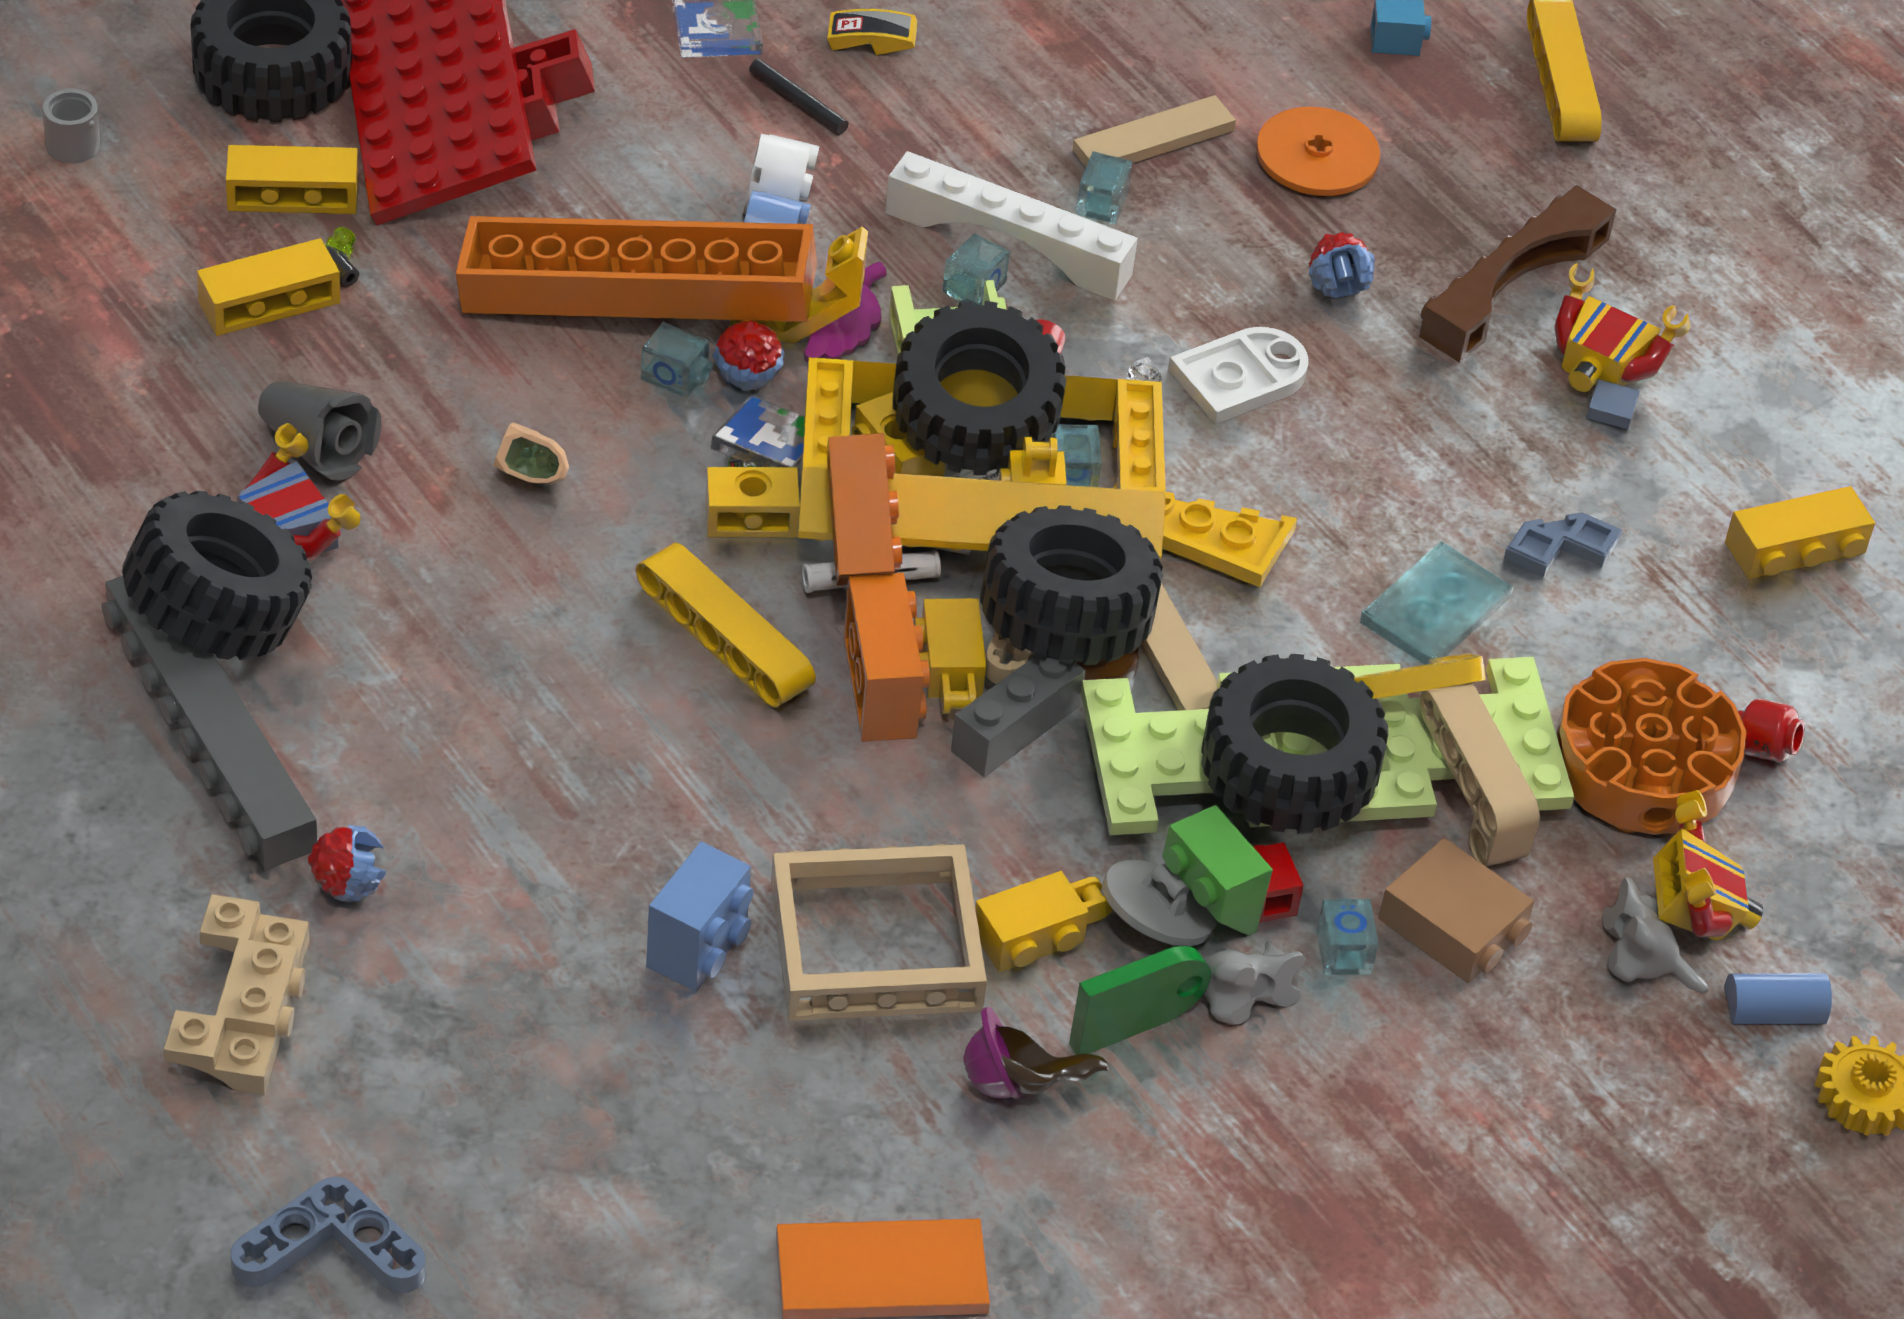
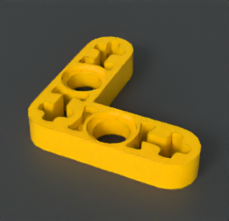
M1470 653L1430 659L1429 664L1354 677L1357 683L1363 681L1374 693L1372 699L1461 685L1486 679L1482 656Z

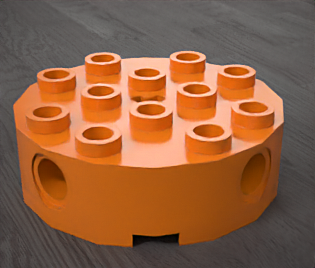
M1648 658L1610 661L1594 669L1592 676L1580 681L1578 685L1575 684L1566 695L1556 731L1573 790L1574 800L1586 812L1626 833L1636 831L1652 835L1666 833L1675 835L1679 831L1680 825L1675 816L1676 808L1678 807L1677 797L1695 790L1701 792L1707 809L1706 817L1696 820L1703 824L1716 817L1733 794L1744 758L1746 730L1735 704L1721 690L1715 693L1709 686L1697 681L1699 674L1680 664Z

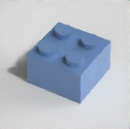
M701 841L649 904L646 967L695 992L708 976L714 978L724 964L726 953L734 944L739 946L745 940L751 927V919L748 918V906L754 893L753 888L750 887L751 866Z

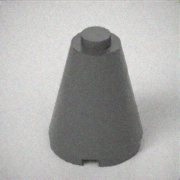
M279 380L268 385L259 398L258 412L261 419L275 432L286 423L295 427L297 434L301 433L308 440V450L301 457L319 474L329 479L343 480L356 474L362 468L357 464L365 453L372 456L379 442L381 415L378 408L372 406L370 399L360 393Z

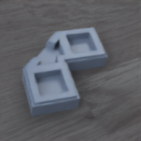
M1583 512L1566 515L1565 520L1544 523L1543 519L1525 521L1507 546L1504 560L1542 577L1546 575L1561 550L1603 567L1619 543L1623 530Z

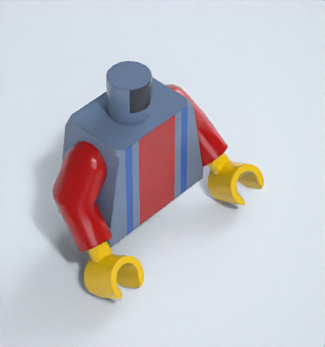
M286 423L280 426L275 434V442L280 447L279 451L270 454L255 477L238 494L237 502L241 504L244 501L254 506L253 510L262 515L267 513L277 520L276 525L281 529L286 528L294 536L295 544L302 546L306 553L307 561L312 562L323 552L339 548L338 537L341 535L340 529L352 530L360 524L361 518L359 512L354 509L355 503L347 495L339 494L328 504L299 463L296 461L290 464L288 461L290 457H300L307 452L308 440L301 433L297 434L295 427Z

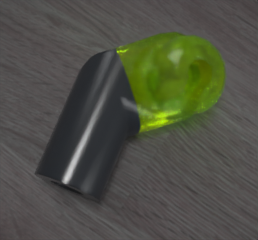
M339 227L334 230L333 236L327 239L325 246L340 271V283L345 287H349L359 278V271L349 261L353 252L352 245L356 242V236L351 230Z

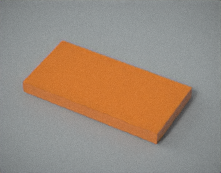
M981 1218L777 1224L776 1241L782 1319L989 1314L990 1298Z

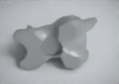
M1623 878L1615 905L1613 907L1607 906L1602 915L1603 927L1618 939L1608 958L1609 970L1613 975L1625 982H1631L1635 979L1652 981L1670 973L1687 988L1701 994L1708 992V985L1679 955V946L1671 928L1659 919L1657 900L1648 895L1638 893L1633 879Z
M1271 941L1265 943V950L1262 954H1245L1237 950L1227 949L1210 955L1205 961L1210 967L1211 979L1203 994L1206 1001L1210 1004V1013L1218 1021L1229 1025H1236L1248 1020L1251 1007L1256 1001H1263L1283 1007H1289L1297 1003L1301 998V992L1292 985V979L1294 974L1304 965L1305 956L1299 951L1285 954L1283 951L1274 948Z

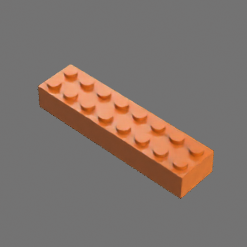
M470 216L456 270L462 313L807 322L817 267L813 224Z

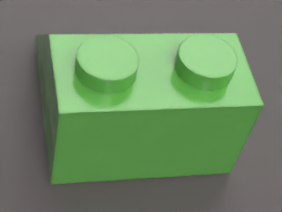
M1216 805L1169 825L1162 855L1168 869L1182 879L1192 891L1196 901L1201 906L1206 907L1218 922L1248 936L1256 933L1273 871L1269 864Z

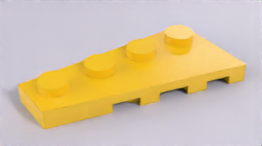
M1166 492L1162 548L1257 587H1261L1296 529L1297 518L1282 515L1281 521L1259 517L1260 510L1241 507V511L1238 513L1214 508L1215 501L1200 498L1197 501L1191 502L1175 500L1174 493Z

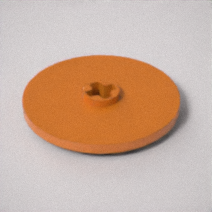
M1309 106L1282 111L1271 117L1262 126L1257 139V157L1263 169L1280 184L1305 194L1335 196L1353 192L1366 185L1374 177L1379 166L1380 147L1376 137L1369 128L1356 118L1330 108Z

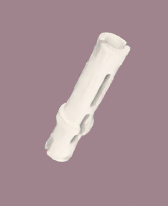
M932 549L925 552L902 554L901 570H895L894 573L904 572L905 581L939 578L941 564L938 551ZM835 562L807 563L802 565V583L806 593L844 588L847 592L848 585H836Z

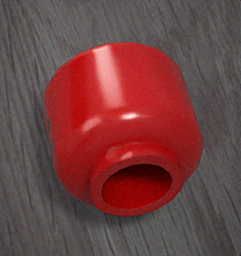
M1758 698L1751 701L1745 711H1738L1746 730L1744 755L1769 762L1781 763L1787 760L1790 755H1796L1799 752L1804 739L1805 723L1802 719H1799L1798 712L1793 706Z

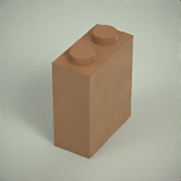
M1444 837L1385 889L1378 919L1469 984L1482 971L1490 972L1498 964L1503 952L1511 944L1518 946L1526 939L1533 925L1529 919L1534 900Z

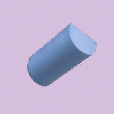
M1730 973L1724 984L1732 1024H1827L1831 1013L1832 991L1830 980L1826 973Z

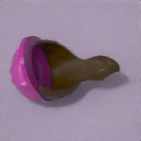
M991 1007L982 1008L981 1018L983 1026L972 1036L963 1056L965 1070L971 1083L983 1094L994 1098L1013 1097L1020 1099L1023 1098L1024 1093L1037 1094L1045 1091L1056 1082L1063 1083L1065 1080H1086L1094 1073L1108 1071L1109 1068L1108 1062L1103 1057L1094 1054L1084 1053L1067 1057H1054L1050 1055L1024 1031L1003 1026Z

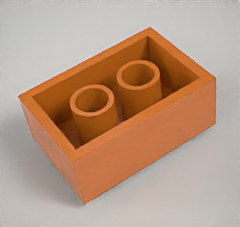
M884 433L828 437L826 452L836 585H848V576L885 574L901 570V537H892L891 525L897 524V518H899L897 491H888V479H894L895 473L894 445H885Z
M904 572L848 576L843 640L861 742L917 738L919 719H926V696L922 688H929L930 669L928 660H920L919 653L923 652V632L921 625L913 624V619H916L917 615L916 595L914 591H907Z

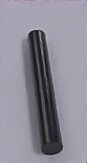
M759 58L751 63L749 71L838 135L843 134L847 130L849 122L767 63Z

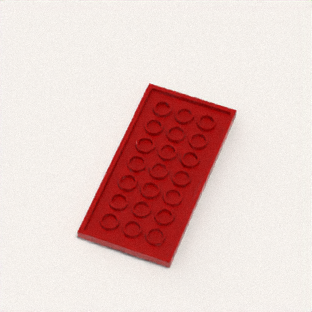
M341 0L343 6L348 10L351 21L352 62H350L351 71L349 75L370 215L376 226L537 171L505 0Z

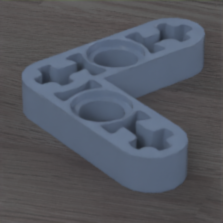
M337 1176L327 1177L306 1190L241 1236L233 1244L230 1251L232 1274L235 1279L243 1285L256 1287L269 1283L326 1241L333 1238L385 1288L396 1293H408L419 1288L426 1276V1259L422 1248L357 1186L346 1178ZM331 1199L335 1203L344 1200V1210L335 1203L326 1206V1200ZM345 1213H346V1215L349 1216V1218L346 1220V1222H345ZM292 1223L303 1224L309 1229L306 1236L300 1239H288L281 1234V1230ZM371 1226L379 1229L383 1235L375 1242L365 1243L356 1239L354 1234L358 1229ZM268 1240H271V1242H272V1244H273V1245L270 1246V1247H269V1244H268ZM391 1247H392V1256L388 1253V1251L391 1249ZM251 1256L257 1260L263 1256L264 1262L258 1264L252 1260L245 1264V1257ZM393 1259L401 1266L411 1263V1270L407 1271L403 1267L393 1270Z

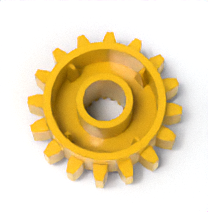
M1852 1036L1848 1047L1837 1041L1834 1043L1831 1053H1824L1814 1086L1821 1088L1817 1100L1819 1103H1825L1828 1109L1827 1115L1830 1118H1835L1848 1130L1851 1129L1867 1136L1881 1133L1884 1136H1888L1891 1130L1896 1127L1904 1130V1055L1898 1056L1895 1053L1896 1043L1891 1042L1886 1048L1879 1046L1876 1036H1871L1868 1044H1862L1857 1036Z

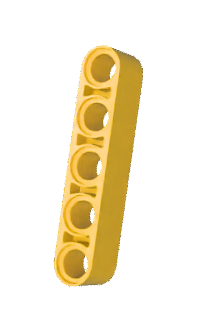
M1529 0L1527 28L1555 141L1597 142L1601 134V110L1573 1Z
M674 542L636 564V577L646 594L769 706L777 708L815 685L816 674L809 659L683 545Z

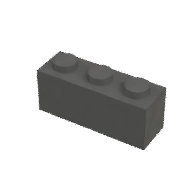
M1033 657L955 714L951 752L985 778L1080 707L1082 680L1085 677V669L1075 661L1070 665L1059 663V660L1047 657L1044 660Z

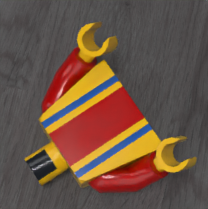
M1578 263L1574 264L1569 270V286L1571 291L1569 296L1564 295L1554 325L1557 348L1564 354L1562 368L1565 372L1569 373L1568 379L1571 386L1578 391L1587 392L1593 385H1597L1598 379L1625 386L1627 383L1632 384L1655 376L1675 346L1671 343L1675 337H1682L1689 332L1691 326L1688 313L1684 316L1682 322L1673 325L1670 323L1676 316V306L1672 305L1665 309L1662 316L1665 329L1660 336L1661 328L1591 296H1588L1585 301L1581 300L1583 293H1587L1594 286L1595 273L1592 268L1589 279L1585 282H1578L1574 279Z
M1695 790L1679 795L1677 797L1678 807L1675 812L1676 820L1680 823L1679 831L1653 857L1659 919L1689 930L1697 937H1708L1716 941L1723 939L1737 924L1749 930L1753 929L1762 918L1763 905L1747 897L1745 875L1741 866L1705 842L1702 822L1696 820L1707 815L1706 804L1701 792Z

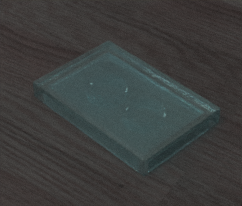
M1441 541L1364 609L1359 623L1426 665L1429 664L1430 659L1450 654L1511 598L1513 586Z

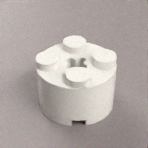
M761 133L742 214L746 215L752 190L799 201V199L808 200L813 175L805 172L806 169L814 171L819 146Z

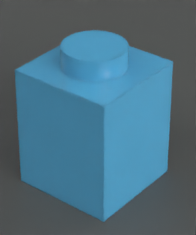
M1375 0L1370 22L1372 53L1420 56L1422 41L1429 40L1431 33V16L1425 15L1424 0Z

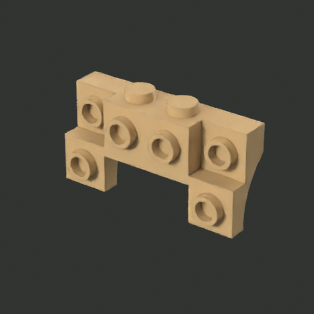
M211 894L199 932L200 944L234 952L215 1016L175 1010L163 1049L164 1061L206 1072L223 1081L235 1091L265 1095L282 1036L289 1037L292 1031L295 1012L294 1007H290L293 997L301 998L303 993L306 970L302 968L310 940L309 921L260 914L259 901Z

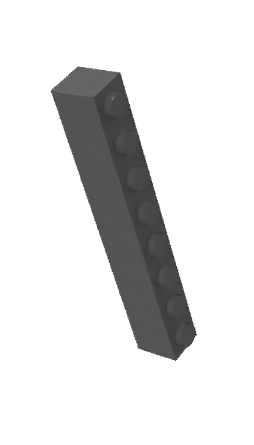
M123 576L106 581L107 602L102 603V612L110 629H118L121 634L122 647L127 658L130 661L137 660L140 665L142 681L149 692L155 691L157 693L160 709L168 724H176L179 729V739L185 753L188 756L194 755L199 762L198 768L205 786L208 789L215 788L219 795V805L225 819L228 822L234 820L239 828V837L245 852L248 855L255 854L264 870L311 853L313 845L317 843V819L214 654L207 652L203 655L192 651L191 646L182 642L180 645L168 639L169 635L161 629L157 631L148 624L147 616L139 614L132 604V597H128Z

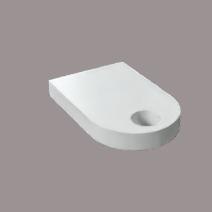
M1252 327L1170 357L1168 370L1213 423L1218 424L1288 397L1298 391L1306 378L1308 355L1303 345L1290 334L1269 327ZM1274 354H1285L1291 358L1279 359Z

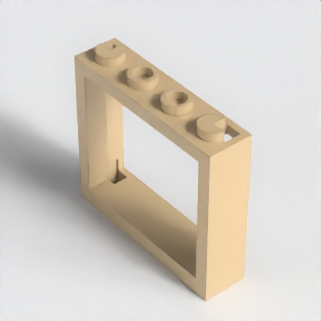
M936 844L914 847L889 846L870 849L842 848L826 851L773 853L771 889L788 1021L978 1012L982 1010L987 979L965 844ZM932 883L953 884L965 967L803 974L793 890ZM970 989V992H959V990ZM811 997V1000H800V998Z

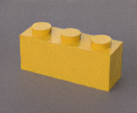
M228 145L226 169L227 211L357 214V148Z
M321 238L197 270L198 301L216 336L340 304V271Z
M1852 486L1734 511L1725 544L1747 579L1766 575L1772 576L1788 570L1806 566L1813 567L1820 563L1842 558H1853L1859 554L1866 553L1875 521Z

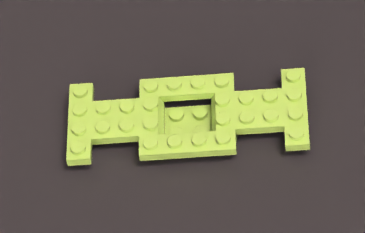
M1534 657L1489 659L1486 673L1492 694L1479 695L1537 800L1539 811L1571 809L1574 794ZM1400 664L1344 667L1351 671L1355 677L1401 669ZM1219 673L1217 682L1218 689L1220 688L1221 682L1230 673ZM1128 678L1082 680L1081 698L1110 835L1157 833L1159 820L1154 796L1214 793L1208 785L1209 779L1203 773L1201 764L1203 755L1201 749L1209 709L1135 713ZM1408 694L1379 698L1378 701L1385 712L1384 719L1388 724L1387 746L1380 778L1369 804L1361 808L1360 813L1349 821L1434 817L1437 802L1431 780L1455 778L1425 724L1420 707V698H1409ZM1277 732L1261 736L1271 746L1292 754L1312 755L1328 751L1314 739L1297 733ZM1249 823V827L1270 826L1260 823L1259 826Z

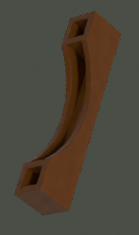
M1577 185L1563 196H1556L1545 211L1538 216L1533 215L1530 217L1520 231L1513 236L1508 235L1494 252L1489 256L1483 255L1463 277L1461 275L1457 276L1451 282L1448 289L1438 297L1432 296L1425 303L1420 315L1423 321L1419 337L1460 363L1485 342L1492 314V303L1509 283L1521 275L1542 266L1564 261L1586 260L1609 241L1617 209Z

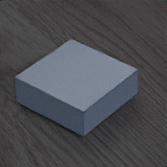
M1598 379L1586 418L1628 430L1640 391Z

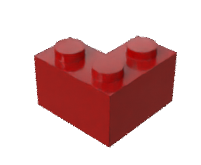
M576 29L514 47L531 141L559 133L557 103L595 92L592 63Z

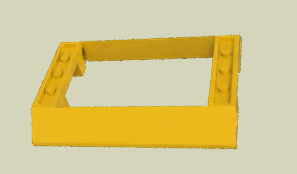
M809 357L798 538L814 539L817 541L833 540L826 452L828 437L850 435L851 403H864L893 392L896 363ZM983 370L956 372L940 382L941 386L952 397L974 406H995L1003 404L1018 395L1015 388L1007 380L999 375ZM1064 375L1067 379L1060 417L1079 418L1087 421H1112L1113 411L1115 410L1113 448H1117L1118 458L1116 488L1029 482L1012 483L1014 481L894 473V479H888V491H897L899 518H897V524L891 525L892 537L900 536L901 545L907 547L921 546L949 548L952 550L988 551L991 537L995 535L996 530L1016 514L1023 511L1031 513L1037 507L1047 506L1048 509H1057L1059 505L1071 506L1075 510L1093 509L1096 510V514L1103 516L1110 514L1119 518L1121 524L1125 526L1132 525L1140 531L1142 538H1148L1160 559H1162L1166 496L1162 382Z

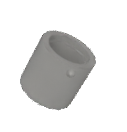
M73 88L58 90L50 94L44 100L42 106L45 146L48 154L63 163H80L93 158L100 151L101 147L99 107L96 98L89 92Z

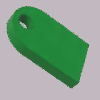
M1177 946L1080 982L1069 1045L1075 1054H1090L1176 1019L1189 1010L1206 991L1211 979L1210 967L1195 948Z

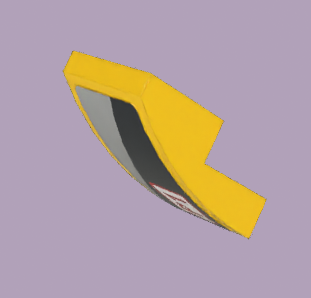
M884 9L835 11L830 14L827 40L832 51L870 43L875 55L915 48L918 21L915 15Z

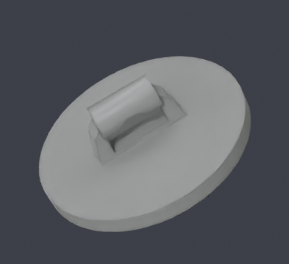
M1142 860L1120 861L1110 867L1103 880V892L1112 909L1130 926L1153 939L1172 945L1193 946L1205 942L1215 928L1216 919L1206 907L1201 906L1196 901L1188 886L1177 874L1172 873L1166 864L1158 865Z

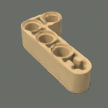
M1466 683L1423 691L1420 697V707L1425 724L1474 813L1469 832V845L1473 858L1487 867L1527 857L1539 826L1540 813L1538 803L1473 683Z

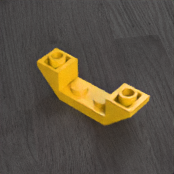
M862 226L848 235L839 236L831 243L828 249L825 270L827 279L812 290L807 322H756L764 324L774 331L780 342L796 343L858 308L864 282L868 231ZM730 320L729 327L735 323L742 322V320Z

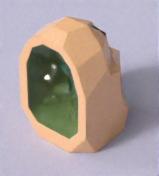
M514 422L507 428L493 465L505 473L527 482L553 485L565 480L569 469L565 451L556 441Z

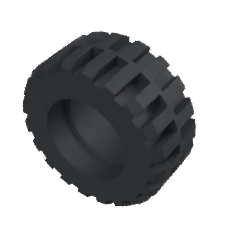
M201 0L196 6V11L192 15L190 23L193 74L199 89L217 107L222 104L226 112L234 116L240 113L245 115L247 120L258 121L259 118H266L270 122H282V118L288 117L296 120L304 118L307 112L312 111L315 114L327 106V101L332 103L348 84L351 71L350 62H352L351 21L348 10L343 6L341 0ZM267 44L286 45L284 47L278 48L257 47L260 45Z
M973 301L959 302L958 308L951 309L949 305L934 311L933 319L926 316L916 323L914 332L908 333L901 344V352L897 356L892 397L893 409L896 411L895 420L899 430L907 433L906 441L916 451L925 450L924 458L935 465H938L941 461L948 464L947 470L961 473L962 469L973 470V475H987L988 470L996 469L999 474L1000 468L1008 469L1010 450H1023L1024 437H1032V442H1048L1052 434L1057 431L1067 379L1064 376L1066 369L1064 357L1057 352L1058 344L1053 336L1049 333L1042 334L1043 325L1032 317L1026 320L1022 317V311L1009 306L1008 310L998 308L997 302L985 301L984 305H973ZM983 370L999 375L1007 380L1015 388L1018 395L1003 404L987 407L974 406L952 397L945 391L940 382L956 372Z
M184 491L161 499L148 511L123 563V582L127 595L132 597V604L137 612L145 614L148 624L157 631L161 629L169 635L168 639L179 645L181 642L192 647V651L203 655L209 652L215 654L216 658L229 660L237 656L239 660H249L274 651L276 647L282 645L291 630L312 587L310 563L307 561L306 553L301 545L295 544L294 536L286 528L281 529L276 525L277 520L267 513L262 515L253 510L254 506L244 501L241 504L232 501L230 496L223 494L211 496L208 495L207 491H194L188 495Z
M1059 505L1057 509H1048L1047 506L1037 507L1031 513L1023 511L1016 514L1010 520L1008 519L996 530L995 535L991 537L980 593V602L983 606L982 611L989 624L992 625L995 632L1002 639L1009 638L1012 646L1021 651L1027 649L1033 652L1034 657L1044 660L1047 657L1058 659L1059 663L1072 665L1073 661L1083 662L1084 665H1094L1102 659L1111 662L1119 659L1124 653L1126 655L1130 654L1150 635L1163 578V566L1158 553L1148 538H1142L1140 531L1132 525L1125 526L1121 524L1120 519L1110 514L1107 516L1096 514V510L1089 508L1075 510L1071 506Z
M1276 654L1265 656L1262 658V663L1257 664L1253 660L1239 667L1238 673L1235 671L1230 673L1221 682L1220 688L1214 691L1210 700L1201 749L1203 754L1201 764L1203 773L1209 779L1208 785L1218 798L1224 796L1223 804L1234 814H1237L1239 811L1245 814V820L1256 826H1259L1260 823L1270 825L1271 831L1285 833V829H1295L1297 834H1310L1317 827H1321L1322 831L1339 826L1340 819L1344 822L1351 820L1360 813L1361 808L1369 804L1380 778L1387 746L1388 724L1384 719L1385 712L1377 698L1372 699L1374 693L1363 681L1357 683L1354 680L1355 675L1342 666L1338 670L1330 666L1329 660L1317 657L1316 661L1304 659V654H1290L1289 658H1279V655ZM1277 732L1297 733L1314 739L1328 751L1312 755L1292 754L1271 746L1261 736Z

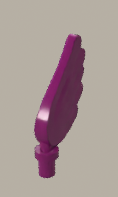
M878 261L865 268L860 306L810 334L804 351L805 362L808 363L809 357L841 360L844 355L854 353L858 346H864L869 342L871 330L880 327L882 319L878 300L870 290L872 283L887 276L886 268L882 262Z

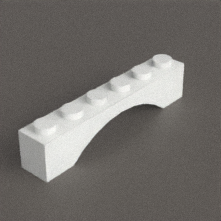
M908 151L889 175L886 214L923 228L942 223H966L981 225L1004 232L1044 254L1076 286L1114 301L1133 274L1138 239L1134 236Z

